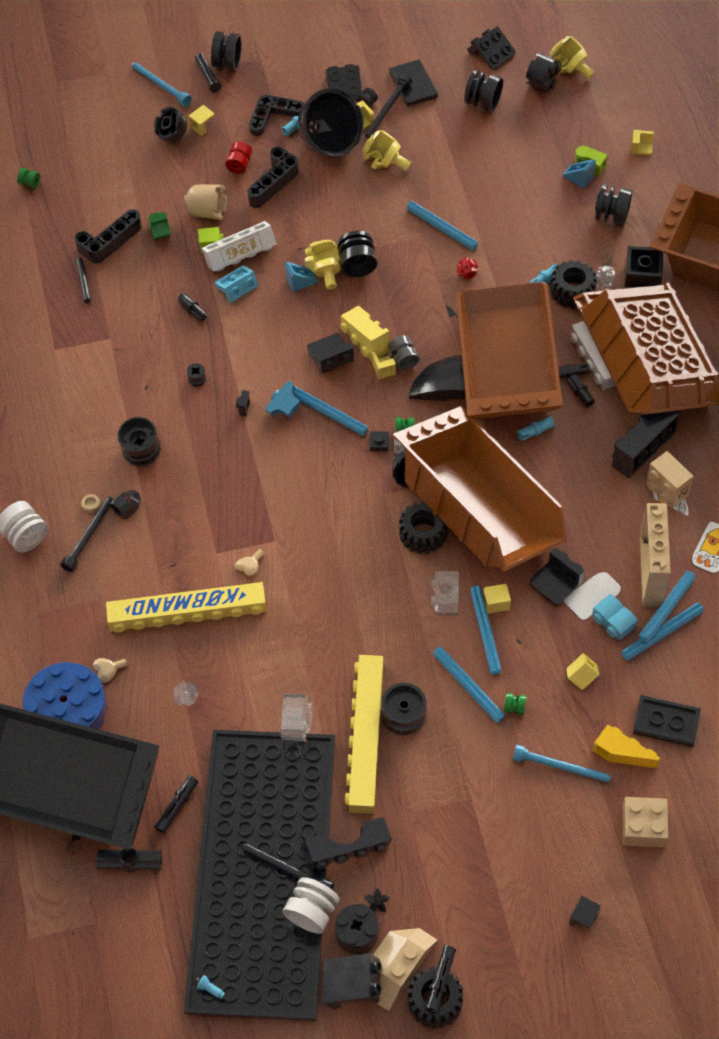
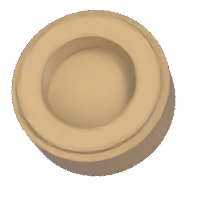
M94 494L86 495L81 501L82 509L88 514L98 512L101 507L99 497Z

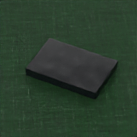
M420 59L389 68V74L396 87L398 86V79L402 74L410 76L413 81L409 88L403 89L401 92L407 107L438 97V92Z
M641 695L633 734L694 747L701 708Z

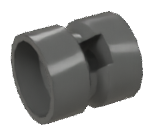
M406 335L394 338L388 345L400 370L411 369L420 360L417 351L413 348L414 345L411 339Z

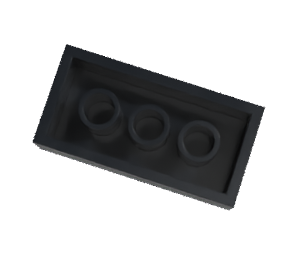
M676 410L643 415L635 427H630L626 435L615 442L612 467L630 479L677 432L681 411Z

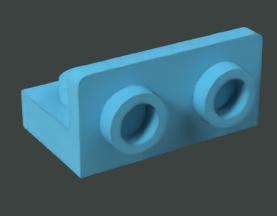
M244 265L214 282L216 288L225 293L230 303L259 286L254 271Z

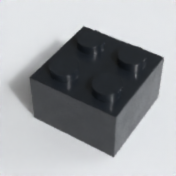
M628 246L624 287L636 288L661 285L663 278V252L649 247Z

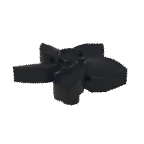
M376 888L374 895L369 894L364 897L370 903L369 908L372 911H375L378 907L381 911L386 912L384 902L390 899L389 895H381V891Z

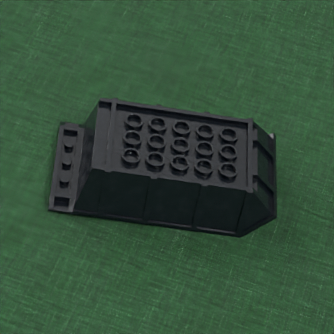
M0 703V814L130 850L136 837L157 762L159 745Z

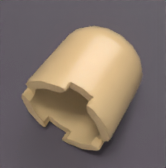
M198 184L190 187L187 195L184 196V205L187 207L188 212L197 218L223 219L222 212H226L227 195H223L225 186Z

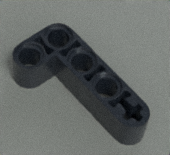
M277 146L270 150L272 168L247 190L248 203L251 207L259 208L298 175V159L286 149Z
M135 209L128 210L96 237H93L86 231L78 232L75 235L77 251L92 263L98 264L103 262L141 230L140 213Z

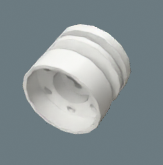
M25 501L11 504L0 514V533L20 553L32 550L47 535V523Z
M302 877L299 879L297 887L293 890V894L296 897L288 899L283 909V914L297 926L307 931L321 934L329 922L327 914L334 912V906L340 901L339 896L326 885L316 880Z

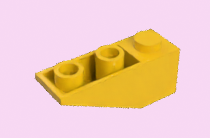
M607 725L594 742L593 752L609 762L657 768L659 765L660 757H658L656 752L651 749L647 750L636 739L625 736L616 727Z

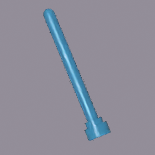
M132 63L133 69L176 97L180 105L187 107L191 103V95L186 92L177 91L138 63Z
M516 745L513 756L514 761L529 760L603 782L611 780L609 774L528 752V749H525V746Z

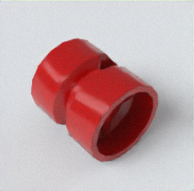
M240 141L234 142L225 162L227 170L234 174L245 173L253 153L251 146Z

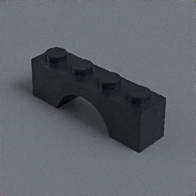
M384 817L364 822L360 829L359 838L352 843H336L324 833L306 838L301 847L309 869L316 868L321 870L334 862L342 864L348 861V858L356 856L359 859L367 856L369 852H383L388 849L387 847L391 843L392 838Z

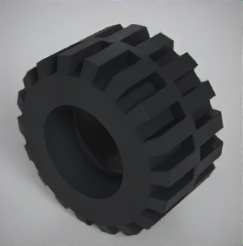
M569 260L567 263L564 261L561 265H557L551 280V295H553V299L557 300L559 305L563 304V307L567 308L570 306L571 309H575L577 306L573 297L585 292H595L597 283L596 272L592 271L593 268L587 266V263H580V260H576V262ZM567 283H577V284H579V285H578V286H572V285H569V284H567Z
M421 501L420 504L414 502L412 507L408 505L406 511L403 510L399 519L400 540L404 542L406 548L410 547L412 552L416 550L417 554H422V552L429 554L431 550L435 552L438 547L441 548L443 546V542L447 538V525L438 516L433 514V510L424 501ZM418 524H428L433 528L422 532L414 527Z
M435 966L431 967L430 971H427L425 968L421 974L417 973L414 976V981L411 980L408 989V1006L411 1015L414 1014V1019L417 1022L419 1020L422 1021L423 1026L426 1027L427 1024H430L433 1029L436 1028V1025H440V1028H443L445 1023L452 1024L453 1019L458 1018L463 1004L462 984H459L458 977H453V972L450 971L445 986L447 989L446 994L449 997L448 1001L439 1007L437 1014L425 1010L426 1003L422 996L429 990L430 984H433L436 974Z

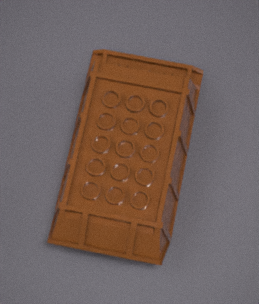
M679 183L649 248L667 254L674 276L680 277L682 280L686 279L711 287L715 291L719 290V195Z
M534 282L459 291L456 296L468 417L481 419L553 411L562 407L548 284L545 282Z
M669 283L649 287L605 289L604 291L585 292L573 297L628 412L653 414L719 405V374L711 364L704 350V345L700 343L689 322L690 318L685 314L676 297L675 290L672 289Z
M461 406L392 435L406 451L405 483L412 492H415L433 510V514L438 516L459 537V540L482 561L485 567L501 568L502 572H505L567 541L562 506L472 417H468V413Z

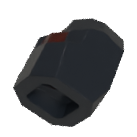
M136 490L123 492L110 503L111 509L122 519L129 518L139 509L141 504L140 493Z

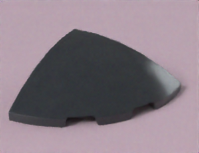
M462 355L446 357L427 366L414 380L410 389L409 399L446 401V397L464 398L465 381Z

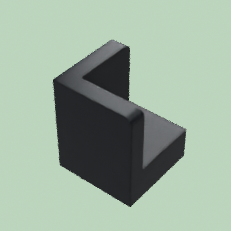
M581 896L570 917L569 924L573 926L577 922L590 928L599 915L601 905Z

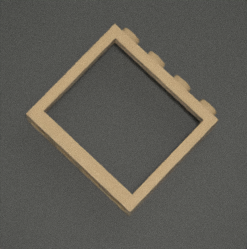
M647 503L639 538L642 607H660L664 602L671 573L667 504Z

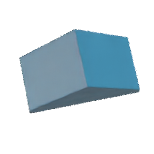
M592 159L571 164L562 175L571 182L585 188L594 178L596 161Z
M290 262L285 263L286 281L293 292L318 282L314 273L307 267Z

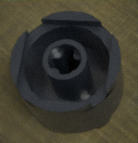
M539 52L535 55L537 56L536 60H532L526 73V78L529 81H526V84L543 91H548L549 89H554L557 82L556 76L561 71L562 64L559 63L558 59Z
M365 904L347 906L337 914L335 933L339 946L346 952L357 955L367 953L374 947L379 933L378 920L375 913Z

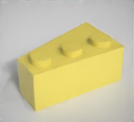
M357 306L341 315L340 327L344 333L350 336L352 343L360 348L362 355L368 357L372 362V352H375L378 358L390 352L388 347L389 330L387 328L384 330L380 328L378 321L373 322L370 319L371 315L360 306Z

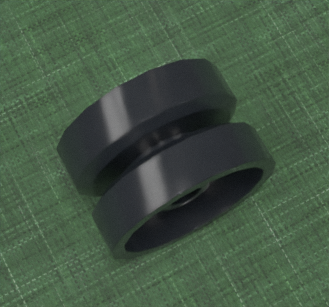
M215 32L211 46L212 67L223 68L225 65L229 70H237L242 51L241 34L230 33L227 36L226 32Z
M398 683L386 690L382 698V719L384 725L390 731L398 735H409L422 728L426 720L427 701L419 687L411 683Z

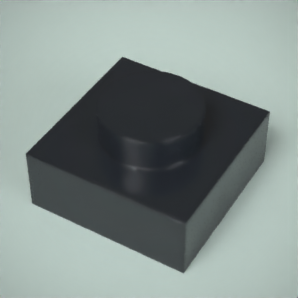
M242 390L241 396L237 397L236 408H239L240 416L247 417L251 402L249 391Z
M370 431V451H388L389 431Z

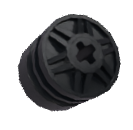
M475 69L466 85L465 104H472L477 107L481 101V109L493 112L502 94L503 78L491 74L487 80L486 72L481 73L480 70Z
M603 184L596 200L595 220L600 221L602 213H604V222H607L609 216L613 215V224L625 226L633 190L621 187L618 195H616L615 186H611L610 192L607 193L608 185Z
M361 230L351 231L339 238L337 249L341 270L345 275L356 278L367 276L374 272L378 261L373 238L368 232Z
M132 417L120 426L117 433L118 442L127 462L135 466H147L159 457L161 444L153 422L143 417Z

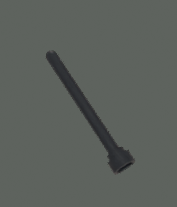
M402 74L399 77L397 88L365 133L367 139L375 132L403 89L410 87L413 82L410 76Z
M111 496L105 499L71 555L63 558L60 566L65 571L72 573L76 569L77 558L108 511L113 500Z
M243 843L241 846L243 851L298 879L302 877L310 878L326 885L332 890L334 888L335 882L327 878L325 880L318 879L248 843Z

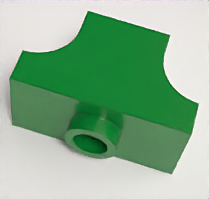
M166 212L150 214L147 224L153 241L170 236L171 231Z

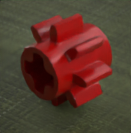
M465 257L459 261L456 271L459 277L463 276L464 279H472L477 275L479 266L476 260L472 261L471 258Z

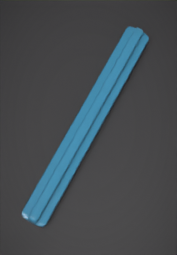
M410 201L407 204V210L472 251L478 247V241L414 201Z
M295 386L294 397L302 403L362 436H365L368 432V426Z
M686 571L639 634L641 641L648 643L695 580L693 572Z
M473 586L470 592L490 673L492 675L500 674L501 666L480 586Z
M700 603L692 605L661 625L648 643L638 640L622 650V657L626 661L634 658L702 614L703 606Z
M442 647L435 649L434 656L496 723L502 721L505 716L504 713Z

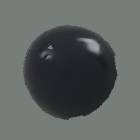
M325 88L314 93L301 107L298 115V130L301 139L312 151L327 157H340L349 154L361 140L364 128L362 111L360 106L355 103L351 95L346 91L338 88Z

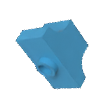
M288 380L280 391L276 390L272 395V400L265 407L266 412L271 417L276 414H283L290 419L301 406L300 401L294 397L296 388L293 383Z

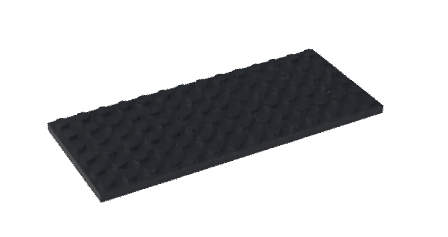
M213 730L184 1007L185 1015L316 1021L322 933L317 934L307 931L292 923L283 914V909L288 899L296 897L293 894V890L297 887L299 879L243 851L241 846L243 843H248L318 879H326L327 867L321 870L316 868L309 869L301 846L304 840L309 837L324 833L329 837L335 735ZM201 974L206 975L210 983L225 993L223 999L215 997L206 990H198L194 985L195 978Z

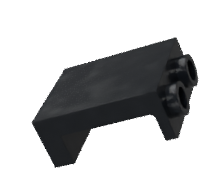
M368 953L324 960L322 1003L332 1009L341 1008L342 1003L371 1000L374 1003L380 1002L382 992L380 984L382 964L380 959Z

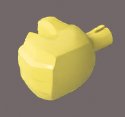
M568 36L562 39L550 52L551 57L558 59L562 64L559 74H572L578 71L588 80L595 73L584 63L587 53L583 46L573 37Z
M377 131L372 134L362 150L365 160H369L372 157L376 158L371 165L375 170L382 167L388 168L390 164H395L406 172L411 164L410 161L399 155L400 144L384 131Z
M324 239L311 243L305 249L307 256L305 258V266L316 276L324 277L326 289L336 288L337 284L334 275L340 271L341 266L335 242Z

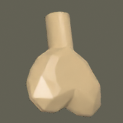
M259 549L252 557L239 559L235 563V569L243 571L247 576L254 575L258 571V561L264 555V552Z
M99 658L93 663L94 669L98 672L97 676L102 683L109 682L115 676L116 670L127 666L125 659L113 662L109 659Z

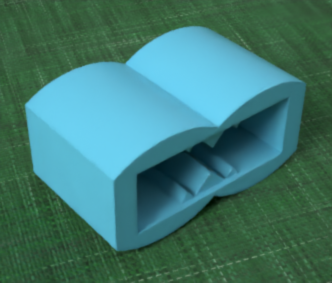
M611 594L593 607L592 617L594 621L606 627L607 633L612 638L621 640L637 627L638 619Z

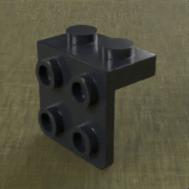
M498 26L492 30L488 28L481 34L483 37L473 39L470 42L471 46L467 48L470 55L478 50L493 70L516 53Z
M359 65L331 66L326 69L325 77L328 88L342 89L349 93L353 100H357V97L362 94Z
M339 333L332 334L307 345V350L321 374L354 361V347L351 342L345 344Z
M555 547L550 552L549 562L530 579L529 584L550 602L558 606L583 583L585 570L579 563L573 562L565 552L559 551Z

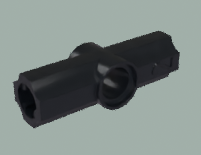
M125 848L122 850H98L96 859L97 869L124 870L129 873L137 870H161L162 851L135 850L133 848L130 850ZM129 857L134 858V860L131 863L125 862V860Z

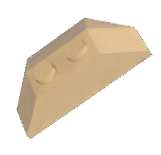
M420 928L389 931L373 954L380 959L382 964V972L380 973L382 992L380 1002L376 1004L390 1012L437 943V939Z

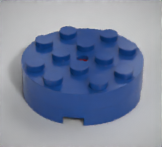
M70 662L50 665L39 671L30 680L23 696L24 710L95 729H100L104 722L107 699L102 683L92 670L83 665Z

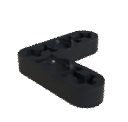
M262 95L257 102L249 123L250 133L254 136L262 135L271 113L297 117L304 102L272 95ZM281 104L286 105L285 108H279L278 106ZM263 113L266 116L258 117L257 115Z

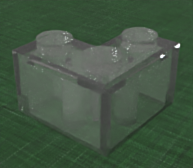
M284 694L280 730L281 740L306 741L307 734L311 733L313 704L309 703L308 695Z

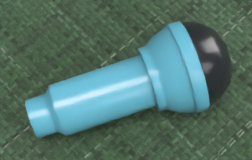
M201 974L195 978L194 985L198 990H206L215 997L223 999L225 993L210 983L206 975Z

